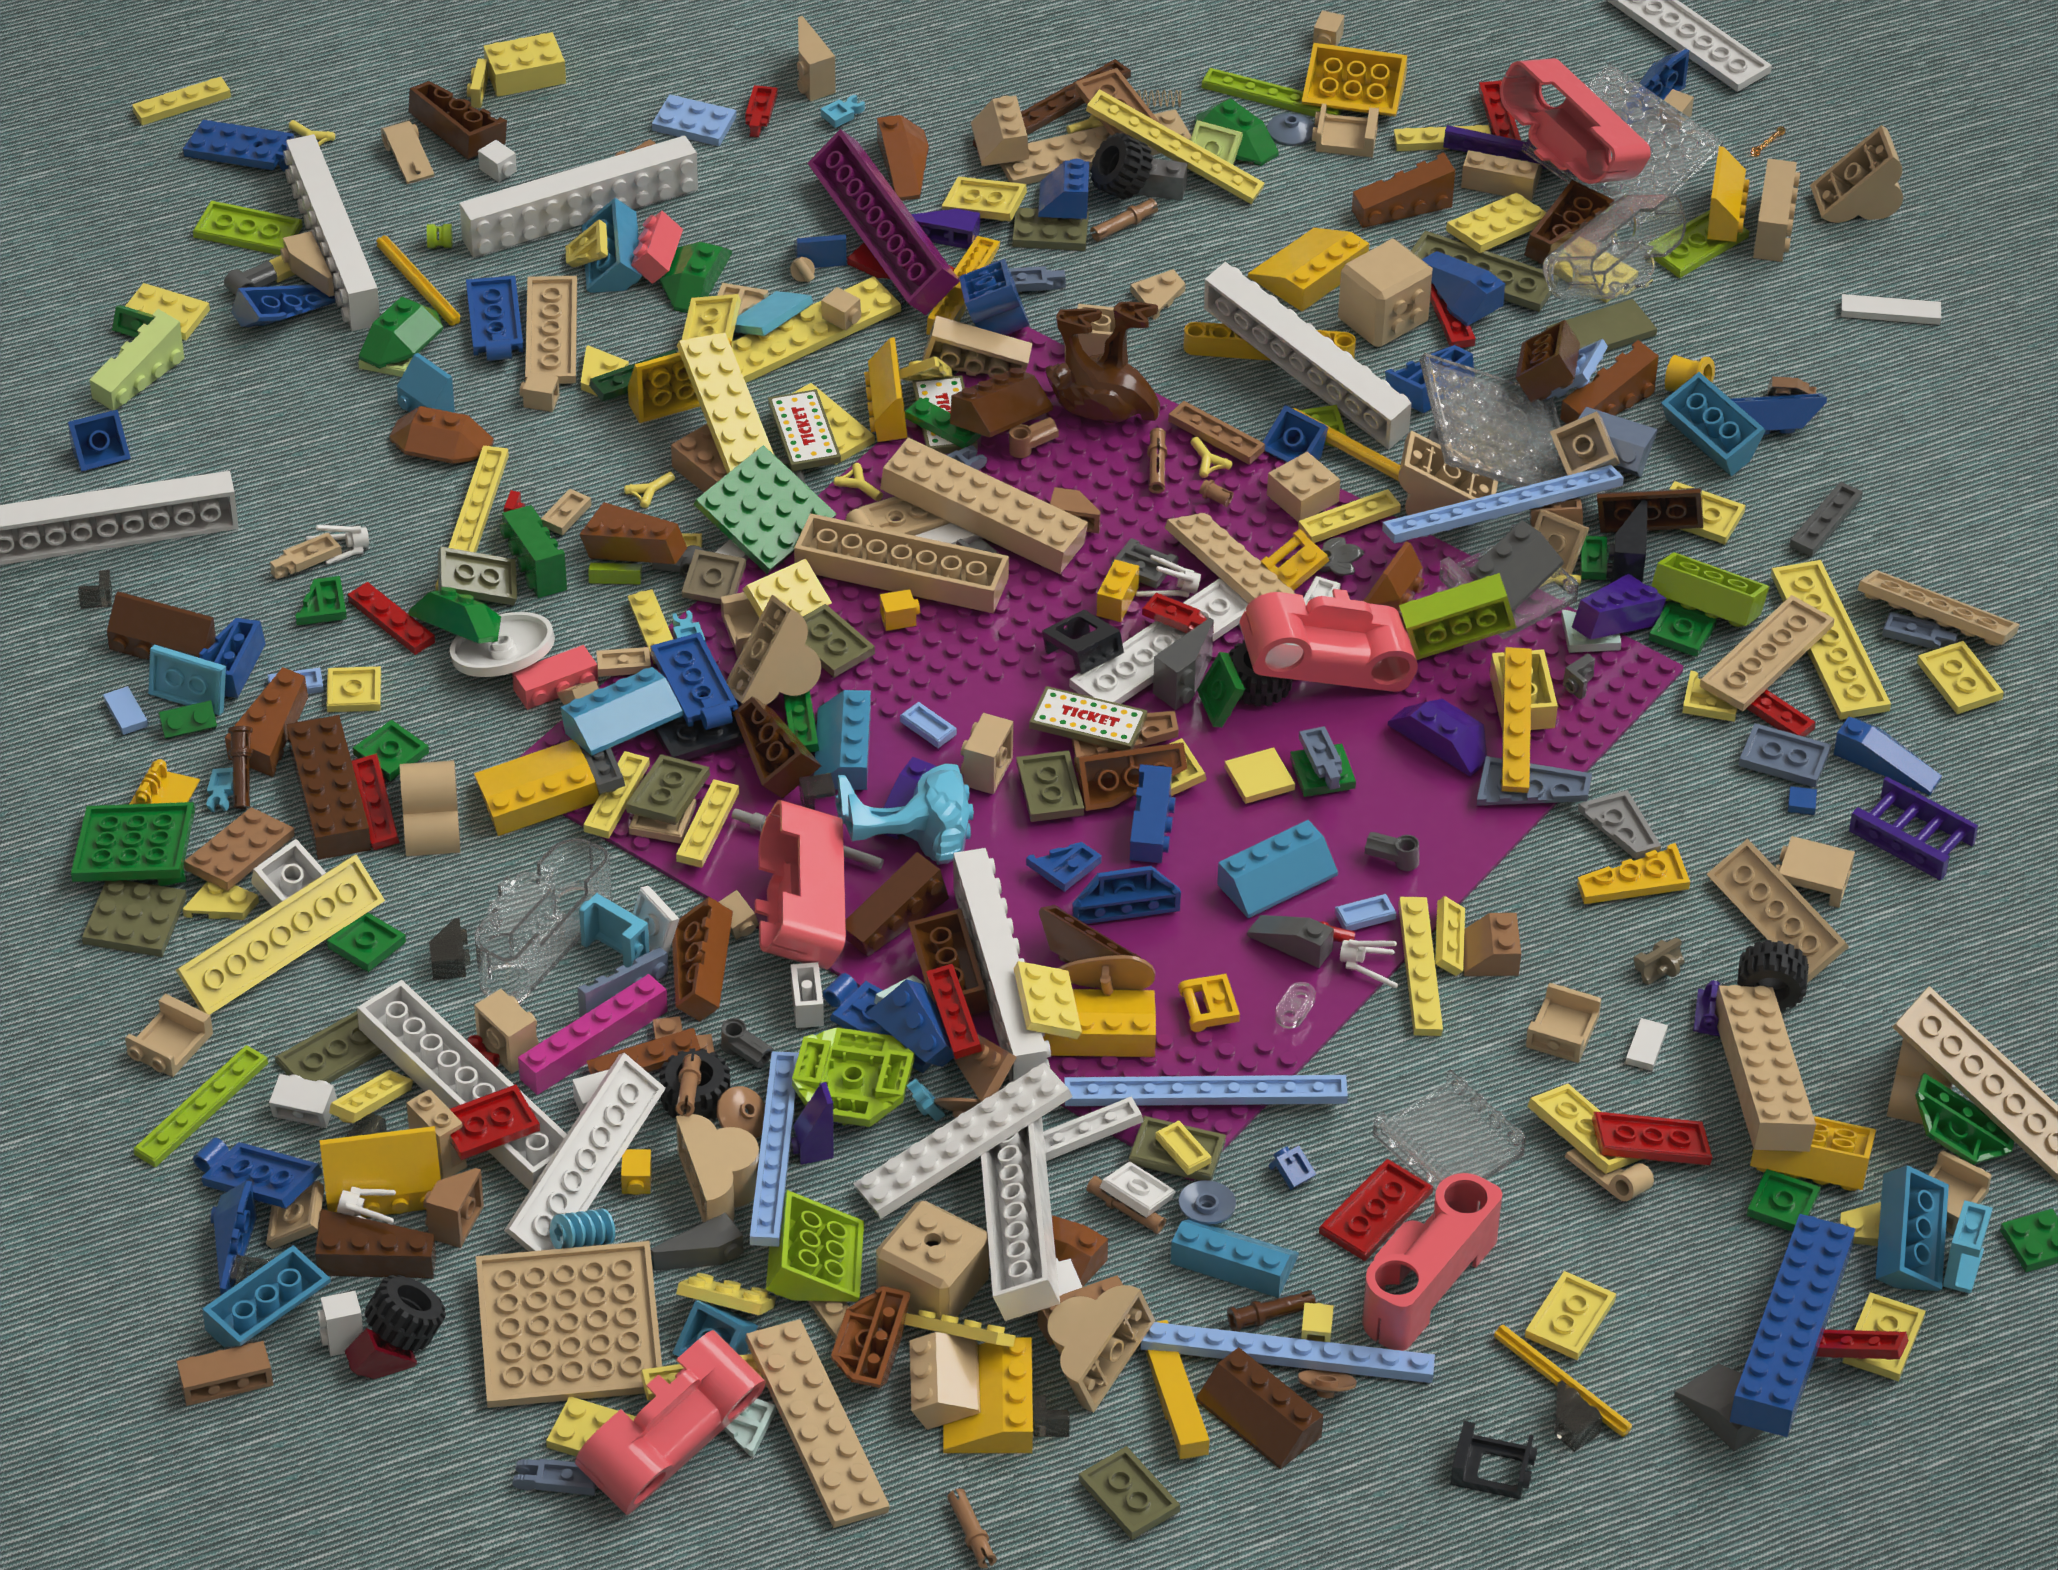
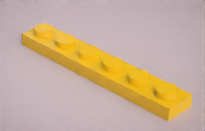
M1505 647L1501 791L1529 792L1532 649Z

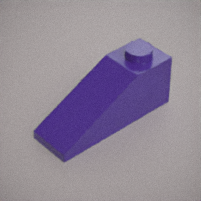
M949 209L911 214L932 243L969 249L980 232V213Z
M912 757L900 772L883 808L906 806L913 798L914 790L921 776L936 767V765ZM885 833L884 835L898 840L902 834Z
M826 1082L820 1083L794 1124V1137H791L790 1147L792 1154L798 1155L801 1165L834 1158L833 1101Z

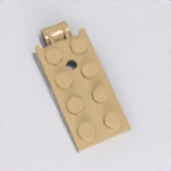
M896 496L859 507V509L850 511L846 516V521L913 536L951 523Z

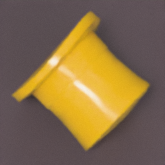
M1673 355L1668 363L1665 374L1666 391L1675 392L1698 372L1704 375L1710 382H1713L1715 365L1712 358L1704 356L1700 361Z

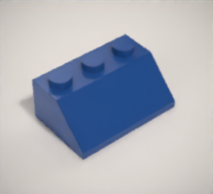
M1082 159L1064 161L1040 181L1038 217L1087 219L1089 161Z

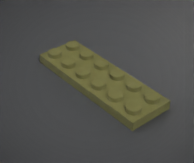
M1424 231L1411 250L1420 259L1438 251L1488 270L1505 283V301L1538 312L1541 311L1559 284L1560 275L1488 251L1478 253L1467 244L1428 231Z

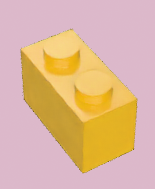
M1114 560L1097 593V616L1122 622L1139 588L1138 565Z

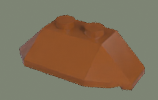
M423 406L417 407L398 419L389 436L390 441L406 455L453 464L479 459L483 445L492 447L494 443V438L469 415Z
M1406 541L1367 597L1363 600L1364 602L1390 606L1401 613L1399 605L1413 600L1414 595L1421 592L1424 585V579L1422 578L1423 567L1411 542Z
M881 1286L875 1290V1293L864 1297L846 1309L831 1354V1360L851 1382L881 1388L888 1382L903 1335L910 1292Z

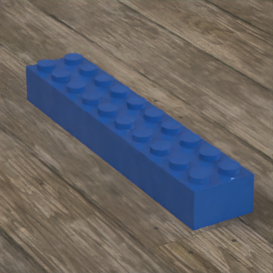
M1799 1214L1734 1395L1730 1422L1788 1437L1851 1255L1856 1228Z

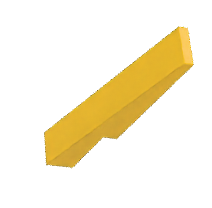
M977 236L953 272L959 278V276L991 264L1000 247V241ZM960 282L934 307L928 316L927 335H930L936 316L960 322L967 309Z
M1168 1320L1157 1321V1322H1160V1323H1167V1324H1169V1323H1168ZM1145 1350L1165 1420L1169 1421L1179 1459L1209 1455L1210 1440L1179 1352Z

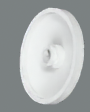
M529 612L499 614L501 616L498 641L478 644L457 635L450 646L453 665L458 671L476 677L500 676L524 669L542 659L551 650L555 636L550 621L541 615Z

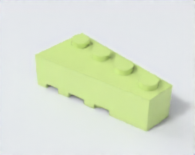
M157 309L152 314L154 319L148 325L143 324L137 330L139 335L131 343L126 341L121 346L118 357L116 359L111 357L90 379L92 398L112 411L116 410L140 391H143L156 379L163 376L164 373L179 364L184 359L180 321Z

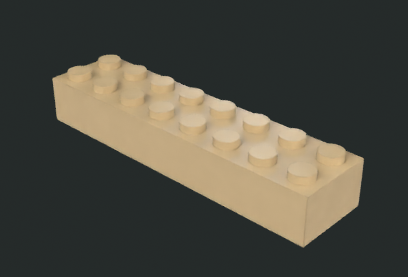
M907 438L883 467L881 490L1058 574H1061L1085 542L1087 521L913 439Z
M811 513L794 547L795 563L806 559L815 575L893 592L910 589L912 596L994 613L1009 578V556Z
M1719 985L1715 1001V1015L1719 1019L1717 1027L1754 1150L1810 1152L1816 1123L1773 987Z

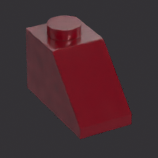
M367 1328L344 1351L351 1371L356 1375L372 1379L413 1368L418 1364L412 1350L408 1349L407 1351L400 1347H395L381 1339L379 1334Z

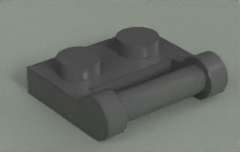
M1131 538L1114 560L1138 565L1139 582L1157 589L1167 574L1157 571L1156 567L1171 568L1151 560L1150 556L1155 555L1176 565L1179 558L1174 554L1167 555L1141 545L1140 541Z

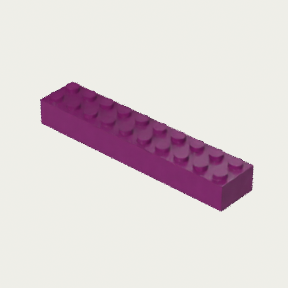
M840 129L807 164L908 304L926 316L960 280L859 142Z

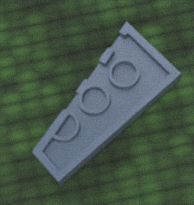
M1486 756L1477 797V806L1587 801L1592 773L1530 763L1529 792L1501 791L1502 759Z
M659 947L634 959L632 966L628 968L624 965L616 968L614 975L608 978L602 975L595 979L593 985L588 987L584 984L578 987L579 1018L648 974L655 980L661 979L668 972V953Z

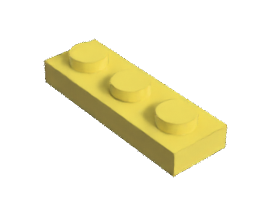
M1444 896L1437 901L1435 964L1457 976L1463 972L1465 908Z

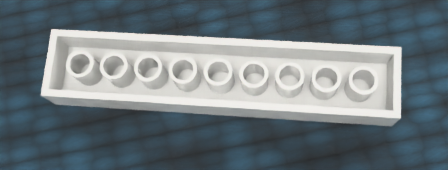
M313 134L286 140L287 150L283 151L286 165H289V169H285L288 184L292 183L294 199H299L297 203L300 214H305L304 223L306 229H311L310 231H312L331 272L334 291H336L335 300L338 307L342 306L341 314L344 323H349L351 331L370 328L372 323L380 317L378 289L317 139Z
M684 135L460 202L462 240L471 255L476 257L582 225L614 198H617L631 209H635L698 190L697 152Z
M1224 262L1205 279L1204 309L1329 405H1337L1341 414L1389 450L1409 432L1411 402L1407 396L1399 394L1387 381L1378 378L1367 366H1362L1349 352L1341 350L1330 338L1324 337L1316 331L1312 324L1304 322L1293 310L1287 309L1279 303L1275 296L1267 294L1256 282L1250 281L1242 275L1238 268Z
M230 471L0 505V565L239 529Z
M986 848L953 853V891L958 908H962L990 1007L989 1013L999 1047L1017 1057L1008 1072L1011 1083L1043 1062L1050 1068L1047 1059L1051 1057L1050 1044L1048 1040L1044 1041L1043 1039L1045 1033L1026 1030L1013 969L1018 961L1024 962V959H1019L1018 954H1020L1019 942L1017 938L1012 937V934H1014L1013 922L1011 918L1006 917L1008 913L1007 902L1005 898L1000 897L1002 889L1000 879L994 877L996 873L994 859L988 857Z
M400 980L357 1007L359 1029L424 1091L431 1090L449 1109L514 1085L403 980ZM522 1093L540 1123V1131L487 1151L528 1190H531L567 1134Z
M1042 1117L981 1155L992 1293L1005 1321L1060 1304Z

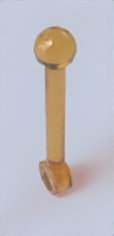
M1783 126L1778 127L1776 132L1760 146L1751 149V155L1754 157L1760 156L1763 148L1779 135L1785 134V128Z

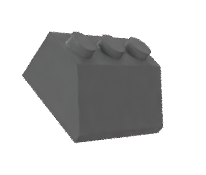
M1521 520L1469 569V574L1473 582L1486 576L1500 573L1511 610L1514 612L1564 564V561L1541 532Z

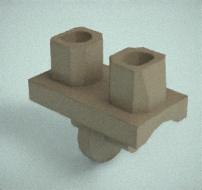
M1675 937L1668 942L1660 940L1654 944L1653 951L1646 955L1641 952L1634 956L1635 969L1641 972L1643 983L1649 985L1666 974L1670 977H1675L1680 973V965L1685 963L1680 950L1682 944L1680 939Z

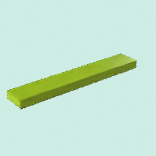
M1209 68L1202 80L1201 88L1313 117H1315L1316 112L1321 111L1319 106L1302 104L1303 91L1213 68ZM1326 108L1327 114L1340 115L1342 109Z
M245 1045L133 1148L134 1155L156 1168L268 1064V1058Z

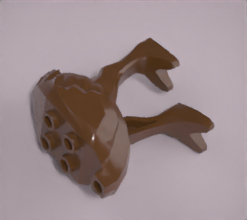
M1123 301L1116 304L1113 309L1115 329L1105 341L1104 353L1091 355L1090 357L1083 350L1078 334L1091 333V323L1102 317V311L1094 308L1060 309L1056 315L1058 330L1065 344V363L1046 367V375L1058 403L1073 415L1093 420L1120 423L1136 414H1140L1143 420L1155 421L1160 413V402L1146 379L1137 369L1128 364L1127 333L1129 328H1148V317L1159 312L1158 306L1150 303Z

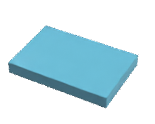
M776 291L737 317L734 332L765 336L813 304L811 295Z
M158 645L150 648L148 694L186 706L211 700L214 714L220 716L224 712L226 666Z

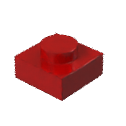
M510 491L504 505V512L525 507V504L521 503V492Z

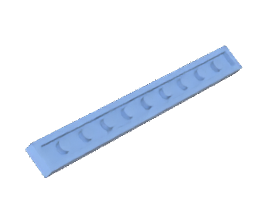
M1612 465L1384 521L1382 531L1393 543H1402L1410 539L1426 537L1430 534L1450 531L1466 525H1474L1477 522L1497 519L1501 516L1517 514L1525 510L1541 508L1557 502H1565L1580 496L1584 497L1600 491H1609L1612 488L1623 486V476Z
M772 1051L750 1230V1245L779 1247L796 1091L792 1087V1076L799 1053Z
M1346 1075L1064 1077V1084L1069 1088L1073 1096L1065 1102V1106H1109L1131 1096L1137 1106L1347 1104L1348 1099Z
M1154 1322L1141 1341V1350L1176 1351L1184 1355L1224 1359L1239 1347L1255 1361L1262 1364L1432 1383L1435 1354Z

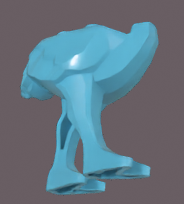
M943 764L924 773L918 781L913 798L906 806L895 808H873L864 805L855 794L845 775H838L837 777L838 795H835L838 817L842 818L843 824H846L852 841L864 840L874 835L885 833L903 834L916 840L924 854L936 861L937 865L952 862L953 853L964 851L966 839H970L971 835L968 822L973 820L974 811L973 805L968 804L969 786L964 785L958 765Z

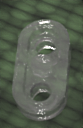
M1297 982L1288 988L1276 1007L1275 1020L1278 1025L1291 1029L1298 1027L1303 1022L1315 1003L1316 991L1312 985L1306 982Z

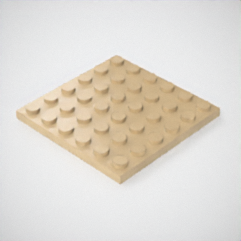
M650 1241L476 1256L487 1408L567 1401L569 1397L590 1399L645 1394L641 1379L642 1369L662 1367Z

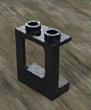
M1082 610L1042 630L1046 653L1050 654L1061 649L1073 656L1075 670L1080 674H1084L1124 653L1120 630L1086 610ZM1089 625L1096 628V630L1090 632Z
M1464 1421L1452 1466L1450 1485L1521 1499L1523 1488L1529 1489L1532 1471H1528V1466H1534L1538 1448L1532 1447L1534 1435L1529 1434L1528 1443L1525 1446L1474 1435L1475 1423ZM1484 1454H1491L1521 1461L1522 1467L1518 1483L1516 1485H1508L1479 1478L1477 1474L1482 1456Z

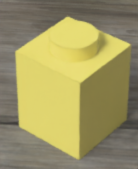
M1304 1303L1301 1339L1323 1342L1331 1341L1334 1305Z

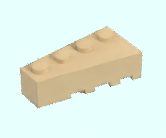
M936 316L922 361L935 356L954 371H964L966 375L970 376L984 373L993 378L995 375L1008 372L1011 368H1022L1025 372L1029 363L1032 343Z

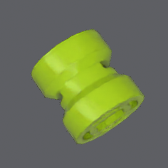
M427 224V248H436L437 246L452 248V224H443V226Z

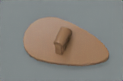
M1129 955L1077 960L1058 968L1069 972L1071 983L1102 989V993L1106 996L1111 995L1113 990H1143L1149 987L1155 979V970L1150 963L1139 957Z

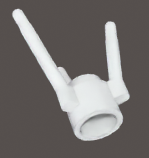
M316 526L317 530L345 532V534L330 535L335 540L346 539L347 547L353 548L350 551L326 560V565L356 554H363V548L369 547L366 527ZM320 535L307 536L306 540L308 541Z
M1151 555V560L1171 568L1157 566L1156 570L1177 577L1176 587L1181 588V590L1138 591L1136 596L1152 597L1155 593H1159L1164 596L1188 598L1189 593H1197L1201 574L1194 573V570L1185 569L1163 558Z
M1351 939L1343 941L1340 961L1346 962V969L1356 970L1393 988L1398 987L1397 983L1357 965L1358 962L1363 963L1365 953L1393 955L1395 951L1392 949L1375 947L1396 946V941H1357Z
M352 1186L350 1192L342 1191L337 1212L364 1218L360 1216V1214L381 1221L393 1223V1218L363 1208L365 1199L360 1198V1195L393 1196L396 1194V1191L360 1189Z

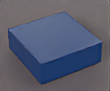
M1790 786L1788 812L1815 815L1817 789Z

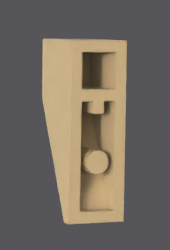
M312 231L283 238L284 248L280 249L283 262L288 263L294 274L329 297L334 296L333 277Z

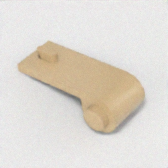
M405 121L381 128L383 144L387 151L392 150L407 184L434 177L432 167L419 141V131L416 124Z
M1576 1148L1570 1150L1565 1155L1566 1159L1621 1201H1629L1653 1186V1174L1644 1164L1637 1163L1626 1170L1619 1168L1605 1174Z

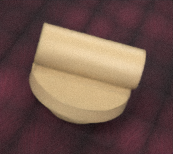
M799 257L791 263L790 273L795 280L810 282L815 278V267L810 259Z

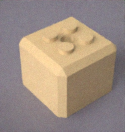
M1393 238L1346 263L1341 270L1338 318L1377 348L1389 343L1428 321L1433 268L1399 241Z
M927 1201L916 1202L876 1249V1289L886 1286L910 1292L907 1312L918 1315L920 1309L935 1312L936 1319H941L942 1314L957 1317L989 1279L987 1231Z

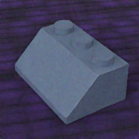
M1586 407L1578 419L1596 411L1601 416L1620 464L1613 467L1616 470L1641 477L1658 429Z

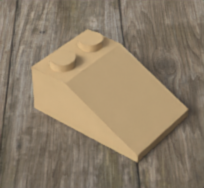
M800 16L798 17L799 61L797 62V69L799 71V80L797 81V86L800 93L805 94L811 102L836 93L835 55L805 18Z

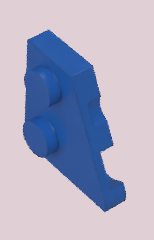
M1083 842L1071 844L1066 848L1059 847L1049 850V855L1035 858L1033 854L1026 857V865L1064 892L1102 862V855Z

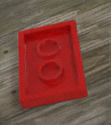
M516 1084L450 1108L462 1122V1128L449 1136L450 1142L461 1160L540 1131V1123Z

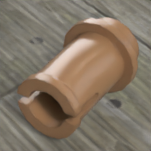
M1205 480L1199 490L1204 499L1210 498L1225 507L1231 503L1234 492L1216 485L1213 480Z

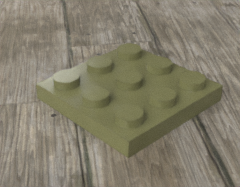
M127 880L105 881L83 933V944L163 957L187 899L186 890Z

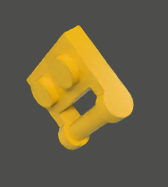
M1298 529L1293 533V537L1270 557H1264L1261 560V564L1270 572L1276 574L1280 581L1294 591L1330 560L1325 552L1314 544L1302 530ZM1301 545L1303 547L1279 568L1275 566L1297 546Z
M1227 974L1184 980L1178 984L1179 993L1184 997L1190 1015L1189 1024L1192 1031L1200 1032L1206 1027L1240 1021V1013ZM1195 992H1202L1208 1013H1200L1194 995Z

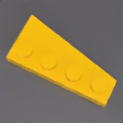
M1676 843L1667 845L1666 850L1658 853L1656 850L1645 853L1644 858L1635 861L1628 859L1622 861L1621 866L1613 869L1608 866L1578 877L1577 886L1584 904L1687 890L1690 888V880Z

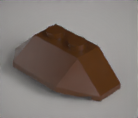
M1056 905L1041 907L1039 910L1050 950L1058 954V958L1066 963L1114 955H1129L1141 958Z

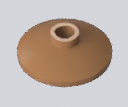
M736 1086L726 1090L720 1096L717 1103V1117L721 1127H735L746 1130L755 1139L762 1135L765 1103L755 1091L743 1086Z
M973 1098L933 1099L937 1106L953 1111L954 1118L981 1103L979 1099Z
M1306 1370L1298 1374V1381L1306 1387L1316 1390L1317 1396L1322 1398H1333L1335 1393L1351 1390L1356 1387L1357 1383L1354 1377L1340 1372Z

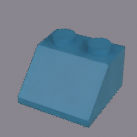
M416 353L397 385L398 404L402 409L409 412L419 406L455 413L452 376L421 354Z
M695 1300L673 1350V1354L679 1357L703 1335L714 1330L739 1355H744L748 1350V1345L745 1341L746 1333L756 1331L758 1325L723 1306Z

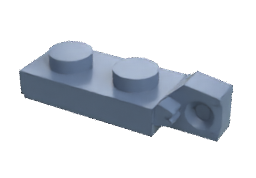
M1046 266L1009 268L1017 292L1066 288L1065 270H1047Z
M1891 612L1883 628L1882 636L1932 649H1939L1957 643L1958 634L1948 632L1934 622Z
M1325 726L1299 731V740L1315 774L1319 778H1325V782L1330 790L1340 788L1339 779L1342 773V761Z

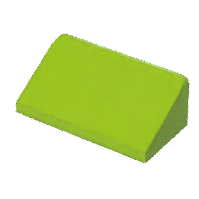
M591 562L588 570L589 583L641 585L642 564Z

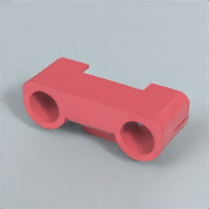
M1558 59L1516 61L1510 65L1505 74L1506 77H1503L1501 82V101L1507 112L1522 126L1531 125L1528 136L1530 142L1537 148L1533 152L1542 161L1550 160L1560 170H1570L1579 180L1588 184L1630 180L1641 173L1651 155L1648 143ZM1552 84L1566 97L1565 101L1558 107L1550 106L1543 98L1542 85Z
M1333 589V597L1318 596L1311 599L1307 605H1305L1303 595L1283 592L1266 593L1258 596L1247 605L1246 611H1244L1239 621L1253 671L1261 676L1399 692L1410 685L1418 669V663L1401 613L1390 606L1350 600L1347 590ZM1284 643H1293V644H1297V645H1299V646L1287 645V644H1284Z
M778 800L765 820L758 847L759 870L773 873L767 889V901L755 900V913L767 916V922L762 920L759 922L760 949L763 952L801 963L818 962L819 968L827 970L841 954L846 938L843 820L840 817Z
M1469 1173L1448 1176L1440 1182L1436 1189L1434 1212L1424 1224L1413 1220L1403 1223L1375 1255L1374 1261L1370 1264L1366 1273L1362 1317L1363 1328L1374 1341L1379 1339V1344L1388 1349L1400 1351L1408 1349L1428 1326L1432 1308L1473 1261L1472 1266L1476 1268L1497 1243L1502 1191L1497 1185L1480 1176ZM1411 1270L1416 1273L1418 1284L1411 1292L1402 1295L1385 1292L1386 1285H1399Z
M714 1330L703 1335L676 1359L683 1369L675 1375L676 1379L669 1384L658 1374L647 1384L646 1387L655 1395V1398L637 1414L634 1421L620 1409L587 1440L576 1456L575 1464L626 1515L640 1506L748 1408L764 1390L766 1381Z

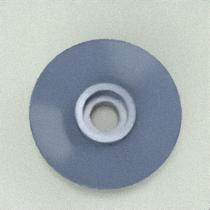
M1283 113L1269 121L1267 130L1275 142L1287 146H1297L1305 144L1312 139L1313 127L1315 126L1304 115Z
M1201 1180L1187 1185L1179 1195V1208L1181 1212L1191 1221L1200 1224L1213 1225L1224 1222L1232 1216L1236 1207V1199L1233 1192L1225 1185L1215 1181Z

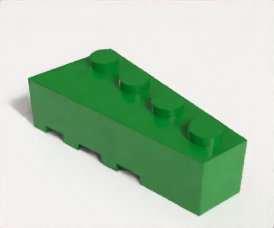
M532 505L503 512V524H500V532L503 539H508L510 553L512 556L516 555L520 572H525L528 588L534 590L537 598L566 591L565 552L563 549H557L558 542L555 538L551 539L547 526L543 527L542 519Z

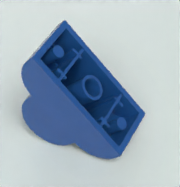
M1005 258L959 276L965 305L976 327L1006 336L1030 326Z

